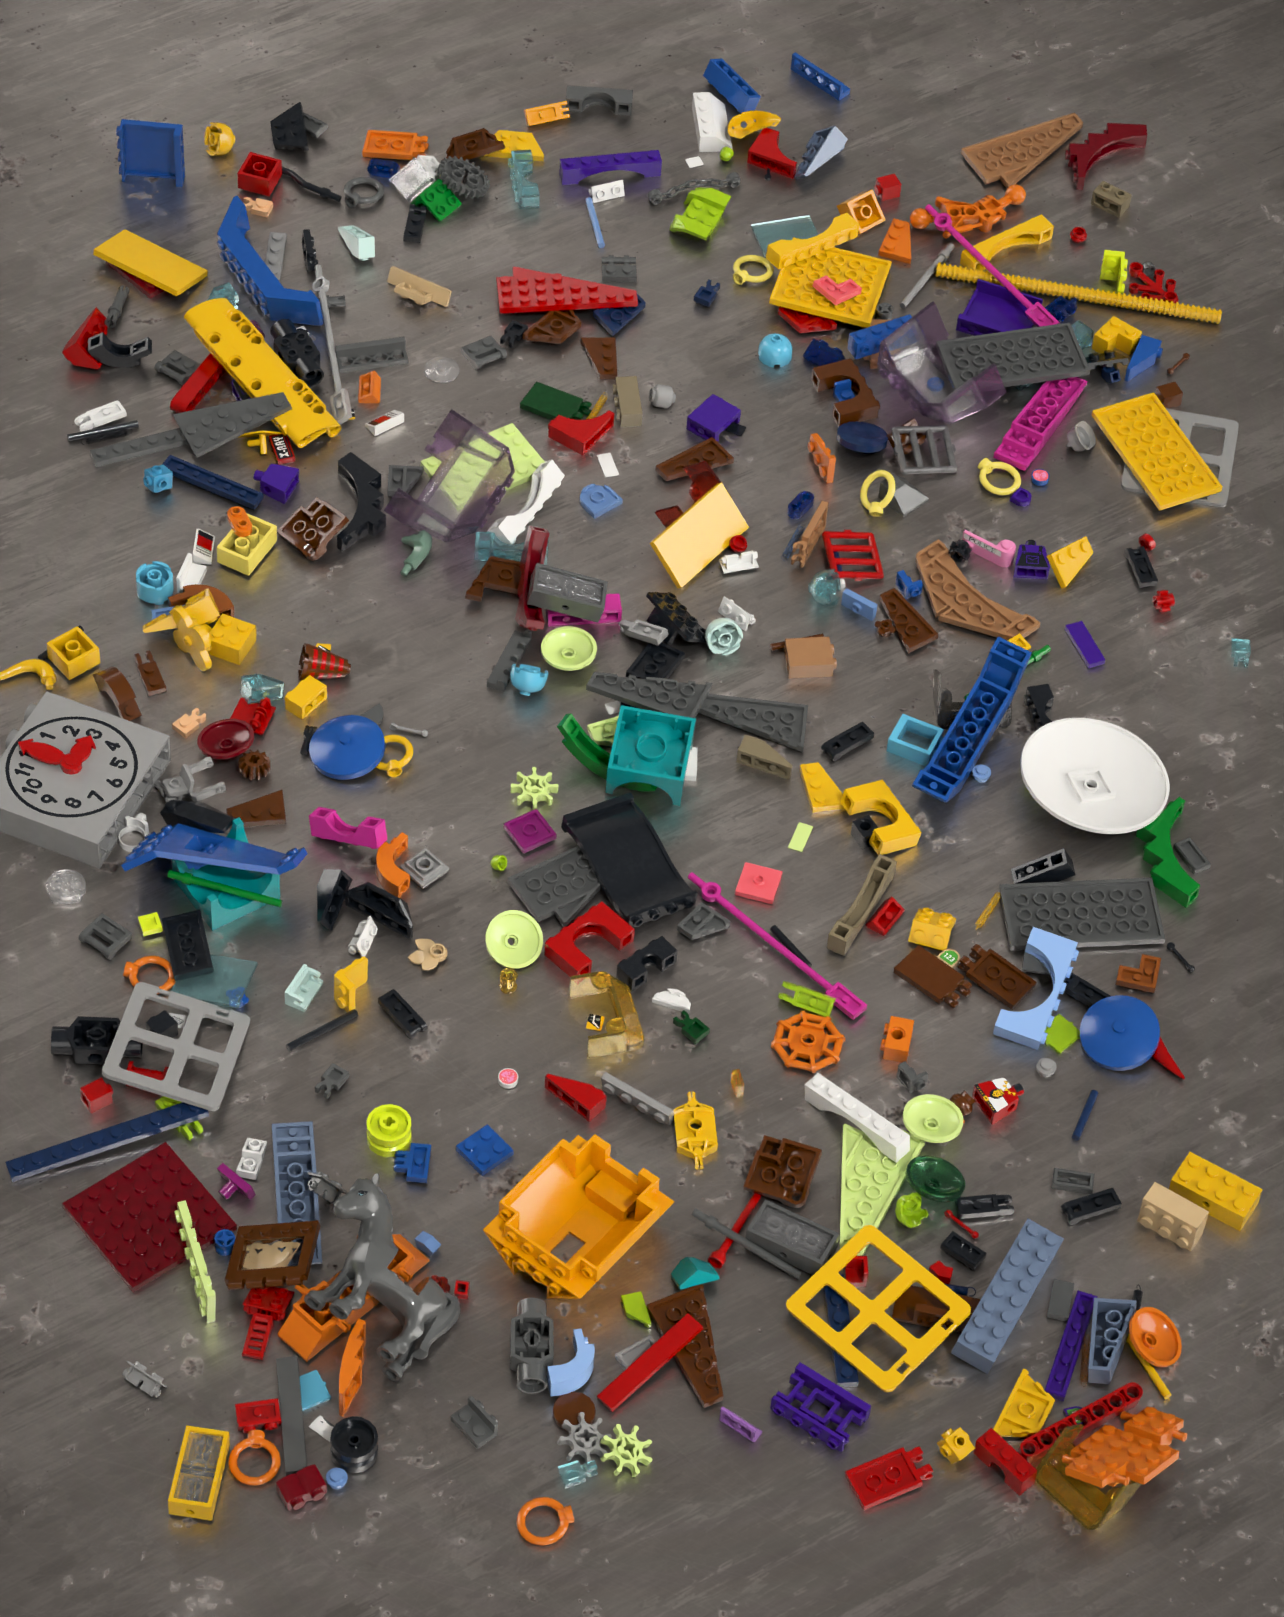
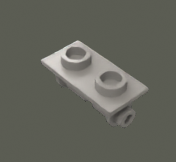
M127 1361L131 1367L129 1369L126 1368L122 1373L125 1380L137 1387L141 1381H144L140 1389L151 1397H158L160 1395L161 1386L167 1389V1386L162 1383L164 1380L162 1377L154 1372L152 1375H149L145 1372L147 1368L137 1361L135 1364Z

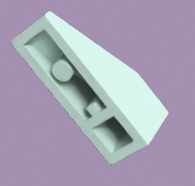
M355 225L338 227L339 233L353 256L362 261L375 257L374 236Z

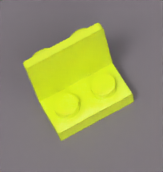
M1104 250L1100 279L1117 281L1116 293L1120 292V294H1123L1125 289V283L1123 282L1127 279V271H1124V269H1127L1128 259H1125V252Z

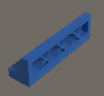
M796 52L792 54V71L838 101L850 94V88L844 85V83Z

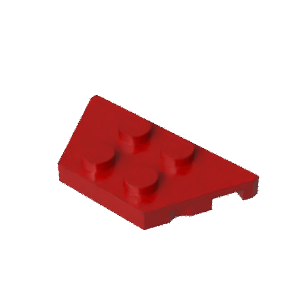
M781 306L778 309V315L799 333L829 331L837 328V323L829 318Z

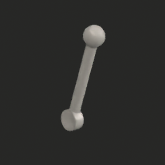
M396 723L390 724L391 730L399 729L421 734L423 737L428 736L427 730L421 731L398 726Z

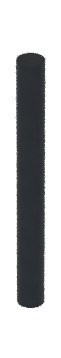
M135 420L67 434L68 441H74L108 432L121 431L122 429L137 428L139 424Z
M353 1009L286 1044L288 1051H292L357 1017V1010Z

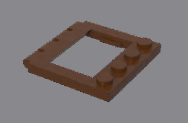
M319 1220L239 1226L225 1276L228 1290L244 1289L245 1285L247 1289L264 1288L265 1283L267 1287L284 1286L285 1282L287 1286L302 1285L303 1281L308 1280L321 1227ZM296 1238L303 1240L298 1266L241 1270L243 1269L247 1254V1245H251L256 1241H261L265 1244L272 1243L275 1240H282L283 1242H292Z

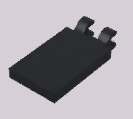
M662 642L659 645L648 643L626 671V677L629 678V675H633L638 679H646V677L668 679L684 659L685 653Z

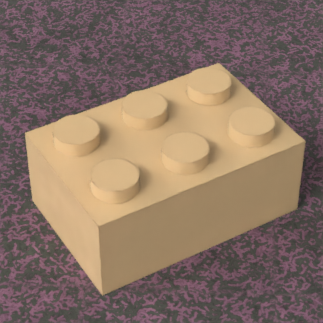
M1154 1182L1143 1197L1137 1222L1159 1233L1160 1236L1175 1242L1181 1248L1192 1251L1203 1235L1209 1211Z

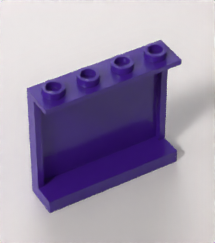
M978 279L976 290L963 314L960 313L958 316L956 330L976 336L1033 328L1034 323L1025 315L1027 308L1009 290L1003 286ZM1022 293L1033 305L1036 302L1042 305L1043 299Z

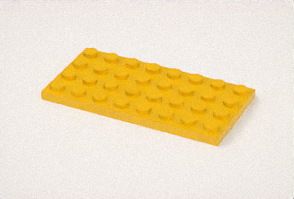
M1154 392L1092 411L1091 416L1159 511L1222 491L1223 486Z

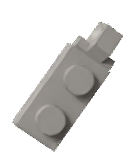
M625 619L619 622L620 631L627 636L655 645H659L668 636L666 628L638 619L635 622Z

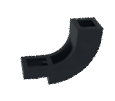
M102 332L88 338V352L97 361L108 366L118 368L134 367L141 364L142 357L152 354V340L146 337L129 345H120L112 342Z

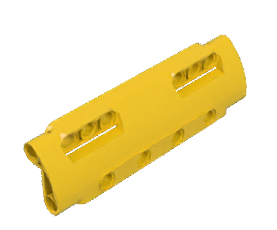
M211 299L194 306L185 313L184 319L194 329L197 338L251 398L284 392L292 409L272 419L271 422L283 435H288L298 448H303L325 432L329 437H334L341 431V425L327 411L325 404L303 380L298 379L264 341L263 335L228 299Z

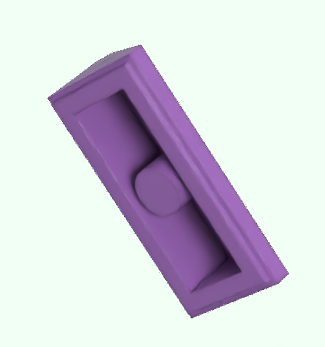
M721 1407L719 1420L745 1438L755 1442L762 1434V1430L730 1409Z

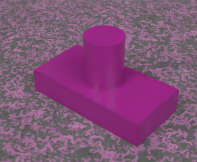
M224 1163L217 1168L221 1177L227 1181L218 1191L223 1198L228 1200L236 1190L249 1200L256 1195L252 1186Z

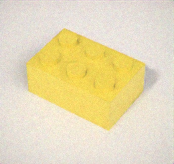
M247 513L252 523V533L247 537H239L231 529L217 546V562L249 576L277 542V526Z

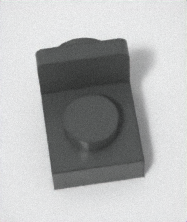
M906 1061L898 1065L896 1076L909 1093L916 1090L919 1091L926 1086L928 1079L926 1071L916 1075L915 1070L909 1067Z

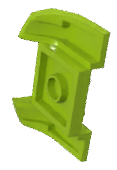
M695 188V190L688 193L684 204H689L683 215H675L673 222L670 224L669 231L685 232L706 240L708 236H711L720 221L731 196L713 188Z

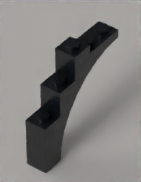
M352 452L338 460V474L349 483L358 500L357 510L353 519L337 535V548L340 551L351 547L360 538H364L367 533L374 537L386 528V515L380 511L384 507V494L378 491L381 487V473Z

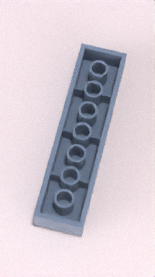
M1030 1219L1026 1220L959 1336L951 1354L984 1373H989L1064 1238Z

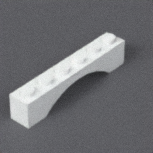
M553 460L541 463L532 474L531 490L524 507L514 516H505L495 520L487 530L499 547L514 544L517 540L516 537L526 529V524L534 519V514L541 510L544 506L543 503L552 496L553 490L561 485L560 481L565 475Z
M817 1073L805 1084V1101L819 1110L831 1111L850 1120L873 1141L881 1153L897 1163L910 1151L909 1134L821 1074Z

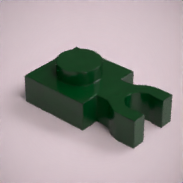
M685 1010L681 1012L683 1020H680L678 1017L673 1018V1024L681 1027V1033L694 1044H697L710 1033L709 1027L696 1017L690 1019L689 1014Z

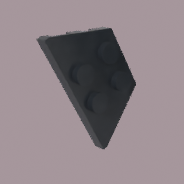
M298 102L270 121L275 149L295 150L296 147L303 148V151L309 150L303 107L301 102Z

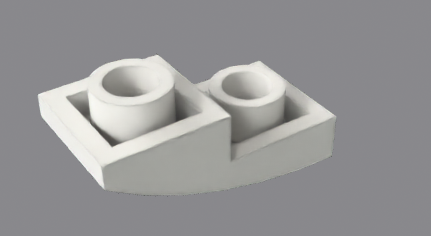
M247 1138L236 1170L238 1176L252 1180L257 1179L265 1155L267 1141Z

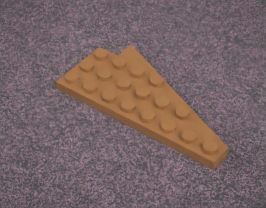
M1076 113L1068 114L961 148V155L985 184L1000 180L1008 188L1019 182L1083 128V121Z

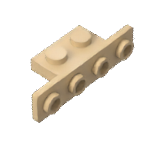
M395 266L390 268L387 282L395 285L394 292L400 294V297L410 298L419 305L433 301L442 306H448L452 293L451 290Z

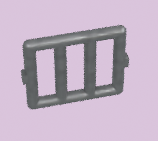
M899 426L892 428L895 444L893 451L894 455L898 457L902 474L957 472L954 456L956 449L955 445L951 443L948 426ZM934 432H942L949 466H940L933 437ZM909 433L916 467H907L900 434ZM916 433H926L933 466H923Z

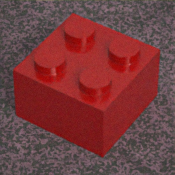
M250 152L237 173L238 188L270 197L282 176V160Z

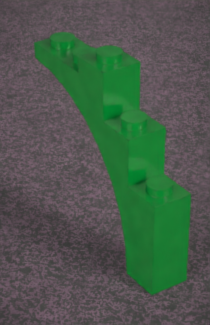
M1178 797L1174 802H1169L1166 809L1156 820L1137 830L1136 837L1146 843L1143 848V860L1153 866L1150 871V878H1152L1154 886L1187 908L1198 897L1200 884L1192 879L1180 866L1171 846L1170 830L1176 819L1182 814L1185 800Z

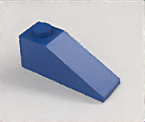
M1145 335L1141 336L1127 367L1124 381H1130L1155 364L1156 359L1160 358L1163 352V348H1160L1161 340Z

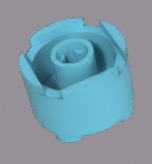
M152 561V564L147 565L145 563L137 569L136 587L138 598L148 603L162 605L168 600V597L172 596L174 592L173 573L167 564Z

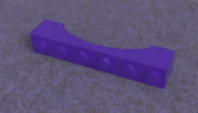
M659 150L560 159L559 175L562 185L579 184L580 180L588 176L615 170L641 173L645 178L661 176L662 159Z

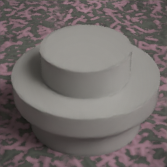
M1049 1058L1040 1059L1036 1065V1069L1042 1077L1052 1076L1057 1067L1056 1063Z

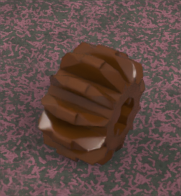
M258 749L256 752L249 750V753H243L238 761L240 774H242L244 779L249 778L250 781L253 779L259 781L260 777L266 778L267 773H270L271 770L269 757L266 756L265 752L260 753Z

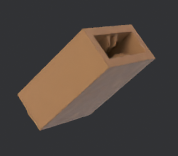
M829 637L785 639L784 655L788 679L833 677V670L837 668L836 658H833L834 645L830 644Z

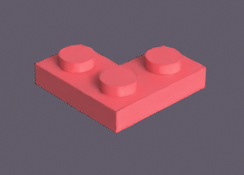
M826 275L813 282V287L834 305L857 296L862 291V288L852 279L836 284Z

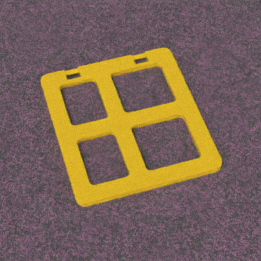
M872 1225L864 1226L786 1302V1308L789 1313L883 1392H892L971 1313V1307L965 1300ZM868 1244L873 1245L903 1270L873 1300L867 1298L839 1274ZM915 1282L922 1285L950 1309L920 1339L915 1338L885 1312ZM824 1286H830L860 1311L859 1315L841 1332L835 1331L806 1306V1303ZM949 1319L953 1324L945 1330L941 1326ZM871 1324L878 1326L907 1351L888 1371L880 1369L852 1345V1342ZM905 1363L908 1368L901 1374L897 1369Z

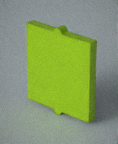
M1060 1014L1054 1017L1051 1028L1047 1027L1045 1033H1048L1045 1045L1050 1046L1058 1054L1062 1053L1080 1038V1030L1073 1025V1022H1069Z

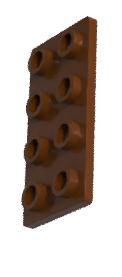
M911 1285L895 1301L892 1318L895 1321L932 1328L950 1309L925 1288ZM958 1295L970 1305L971 1313L952 1332L962 1333L980 1302L978 1298ZM948 1319L941 1327L947 1330L953 1323Z

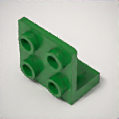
M440 179L411 202V204H416V206L425 205L439 222L456 210L462 203L447 188L448 186L443 184V180Z

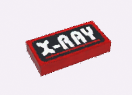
M287 435L269 436V442L277 464L282 465L295 462V456Z

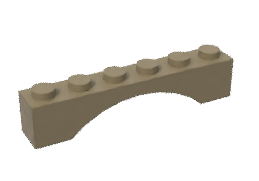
M881 854L878 855L853 904L845 915L836 921L829 932L827 949L845 956L894 878L897 861Z

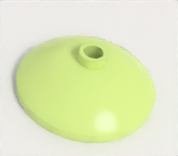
M565 626L556 628L545 635L541 643V653L545 661L551 666L560 670L574 671L585 668L593 662L597 653V644L592 635L587 631L577 627Z
M508 910L498 914L491 920L486 929L485 943L488 953L499 965L509 969H521L532 964L540 955L543 947V934L539 924L529 914L518 910ZM508 939L513 941V945L508 943Z
M931 1094L917 1096L906 1104L903 1111V1122L907 1130L918 1139L926 1142L944 1143L953 1140L960 1134L964 1120L960 1109L952 1101L942 1096Z

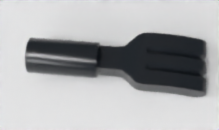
M305 726L303 733L305 740L300 751L302 755H307L310 740L317 730L315 726Z

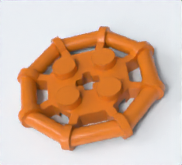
M803 1010L792 1017L777 1022V1029L771 1042V1048L775 1049L787 1068L794 1067L810 1071L813 1074L826 1066L839 1062V1055L845 1042V1036L838 1031L829 1016H818L806 1013ZM801 1021L800 1026H797V1027H796V1025H795V1026H791V1025H793V1024H795V1023ZM824 1028H827L831 1035L825 1034ZM784 1031L789 1033L786 1039H782ZM807 1038L811 1039L812 1043H806L804 1041H806ZM828 1043H834L832 1051L827 1048ZM788 1046L791 1053L790 1056L783 1047ZM822 1055L827 1057L815 1063V1060L820 1059ZM797 1057L807 1059L810 1063L798 1061L795 1059Z

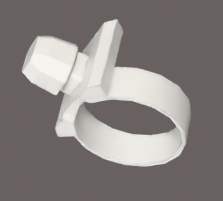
M138 813L135 818L125 817L126 827L119 832L118 836L120 847L123 850L132 852L135 847L139 846V844L129 846L122 843L120 839L124 834L138 831L142 833L144 839L149 834V826L144 813Z

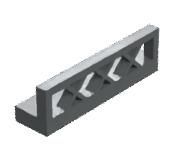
M404 336L335 346L339 373L409 364ZM395 355H403V358H394ZM379 357L385 358L384 361H379L376 359ZM364 359L368 361L367 363L359 362L360 360ZM342 362L351 363L348 366H342Z

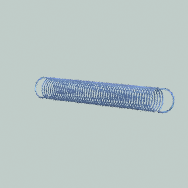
M803 526L794 532L793 538H791L783 554L788 555L784 558H789L793 549L791 544L795 541L798 542L805 529Z

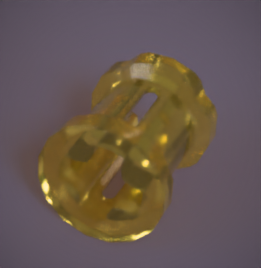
M505 968L500 972L501 982L499 987L501 992L505 994L514 993L517 989L516 980L518 975L514 969Z

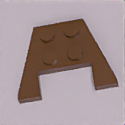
M490 556L478 577L473 581L470 589L466 591L465 599L481 602L484 587L517 594L522 574L519 568L520 562Z

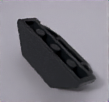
M370 882L346 891V906L367 917L371 916L374 921L410 940L412 939L413 924L408 904L404 900Z

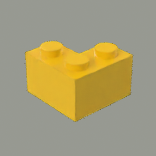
M1113 316L1094 334L1092 350L1103 354L1106 350L1117 348L1130 356L1138 345L1142 331Z

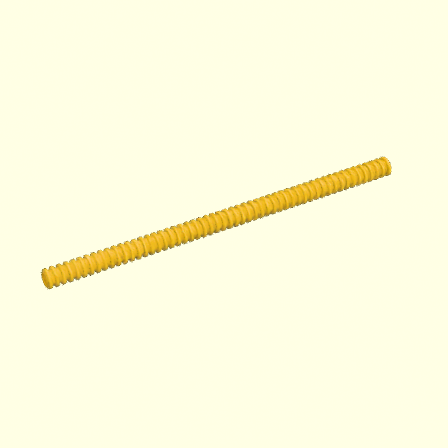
M941 262L937 264L936 277H947V279L952 278V280L957 279V281L962 280V282L966 280L968 283L972 281L973 284L978 279L1003 286L988 270L986 272L983 269L979 271L978 268L973 270L972 267L967 269L966 266L962 268V266H951V264L946 265V263L941 264ZM1002 273L1021 292L1026 290L1027 293L1031 291V293L1047 294V296L1050 294L1052 297L1056 295L1057 298L1062 296L1063 299L1068 297L1069 300L1073 298V300L1079 299L1078 301L1084 300V302L1089 301V303L1094 302V304L1098 302L1100 305L1104 303L1105 306L1110 304L1111 307L1116 305L1115 307L1117 308L1121 306V308L1137 309V311L1140 309L1142 312L1146 310L1147 313L1152 311L1153 314L1158 312L1159 315L1163 313V315L1169 314L1168 316L1174 315V317L1179 316V318L1184 317V319L1188 317L1190 320L1194 318L1195 321L1200 319L1201 322L1206 320L1207 323L1211 321V323L1216 322V324H1219L1221 320V309L1216 310V308L1211 309V307L1207 309L1205 306L1201 308L1200 305L1195 307L1194 304L1189 306L1188 303L1184 305V303H1173V301L1168 302V300L1163 301V299L1159 301L1157 298L1153 300L1152 297L1147 299L1146 296L1142 298V296L1136 297V295L1120 294V292L1117 294L1115 291L1111 293L1110 290L1105 292L1104 289L1099 291L1098 288L1094 290V288H1083V286L1078 287V285L1073 286V284L1069 286L1067 283L1063 285L1062 282L1057 284L1056 281L1052 283V281L1046 282V280L1030 279V277L1027 279L1025 276L1021 278L1020 275L1015 277L1014 274L1009 276L1008 273L1007 275Z

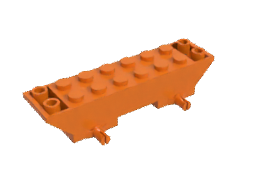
M393 1234V1243L399 1250L387 1268L395 1272L403 1283L405 1281L409 1282L413 1275L429 1262V1259L401 1234ZM339 1273L328 1282L323 1280L317 1286L310 1289L304 1284L296 1285L295 1289L302 1294V1297L293 1304L292 1312L277 1335L301 1358L308 1362L343 1332L347 1333V1330L351 1329V1325L375 1307L379 1301L366 1293L363 1307L358 1310H352L347 1319L341 1320L330 1312L329 1306L331 1303H326L321 1311L311 1309L304 1301L305 1296L311 1290L320 1291L326 1289ZM354 1285L347 1287L341 1294L340 1299L350 1295Z

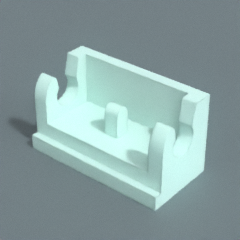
M303 964L285 991V1004L305 1012L323 985V980L317 978L320 977L321 973Z

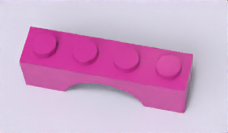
M318 807L309 815L311 836L350 843L355 846H365L371 849H378L388 840L385 819L368 816L358 827H354L341 820L334 809Z

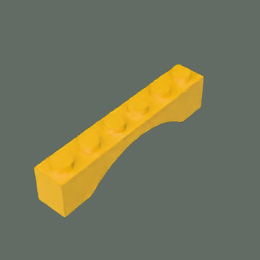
M848 213L842 214L833 219L832 224L827 230L815 237L802 240L781 239L769 244L766 259L779 270L856 238L860 223Z
M1041 214L983 242H979L973 247L990 261L994 255L1008 247L1020 244L1039 245L1052 239L1054 225ZM966 249L961 252L960 264L964 268L966 266L967 269L972 267L973 270L975 268H978L979 271L981 269L986 270Z

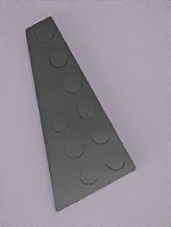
M284 392L177 413L173 414V417L196 458L280 416L291 410L292 407Z
M594 672L586 685V690L639 709L690 718L697 716L712 689V683L706 682L704 685L695 684V681L682 683L677 682L676 679L646 677V679H638L633 675H629L628 678L618 677L617 674Z

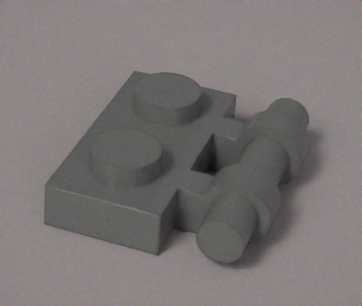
M614 255L602 257V264H608L602 265V282H637L636 265H629L636 264V257H629V255H624V257H614Z

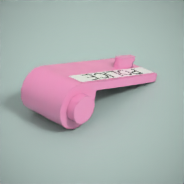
M967 530L963 532L962 540L968 542L970 548H972L971 552L1003 568L1013 565L1016 551L1014 542L1002 540L997 545H994Z

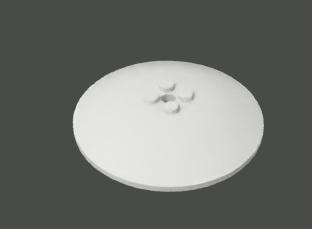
M1066 718L1050 722L1040 727L1029 737L1021 754V775L1026 788L1036 802L1057 819L1085 831L1102 834H1122L1139 830L1156 820L1162 813L1169 797L1170 784L1168 774L1158 755L1139 737L1112 723L1090 718Z

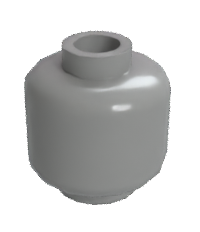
M657 384L654 388L650 389L649 401L654 407L667 409L672 403H675L676 394L673 393L671 386Z

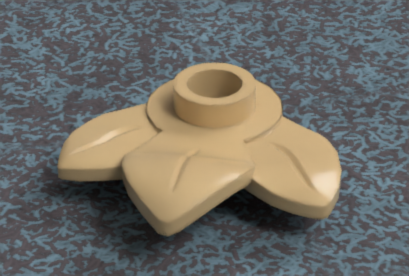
M416 939L415 943L418 950L408 956V960L412 963L422 964V970H432L437 967L439 962L447 958V949L440 943L435 944L431 939Z

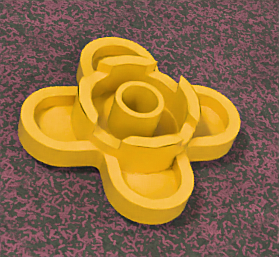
M182 606L173 609L172 617L178 628L173 631V637L177 646L184 653H190L194 663L201 671L204 672L210 669L212 662L208 651L212 648L210 647L211 638L205 626H200L197 623L198 619L195 617L191 618Z

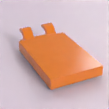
M368 130L362 154L363 157L412 160L413 157L417 158L418 155L426 156L424 153L429 146V143H427L428 137L418 136L417 133Z

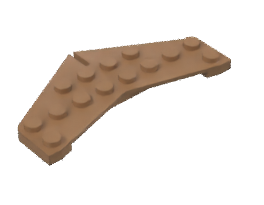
M939 539L916 554L915 562L935 618L939 616L938 621L993 637L999 636L1007 641L1019 633L1025 638L1040 628V622L1028 614L1021 615L994 602L970 585L949 555L948 548Z

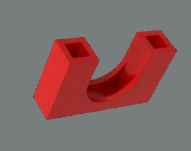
M601 901L596 906H592L584 915L578 916L569 926L563 927L554 937L548 938L545 942L544 955L578 983L591 973L592 960L574 944L578 938L585 935H598L621 951L634 941L635 929Z

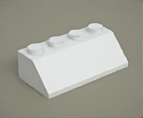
M710 92L693 93L692 111L699 152H720L723 147L732 149L725 104Z

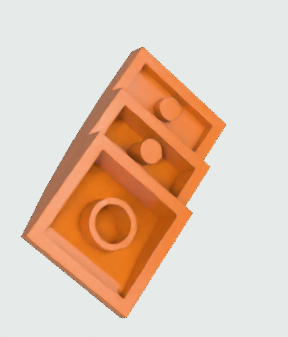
M359 1318L348 1338L340 1368L339 1415L342 1417L362 1385L366 1321Z

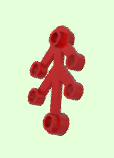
M1132 262L1130 264V276L1138 277L1146 284L1131 283L1129 285V292L1131 294L1143 291L1144 293L1141 294L1142 298L1146 296L1147 299L1152 297L1153 300L1157 298L1159 301L1163 299V301L1168 300V302L1173 301V303L1179 301L1177 294L1174 292L1176 286L1174 279L1166 280L1165 288L1167 292L1162 289V281L1165 274L1163 270H1155L1154 278L1156 281L1154 282L1142 272L1143 265L1141 263ZM1147 292L1157 293L1158 295H1150Z

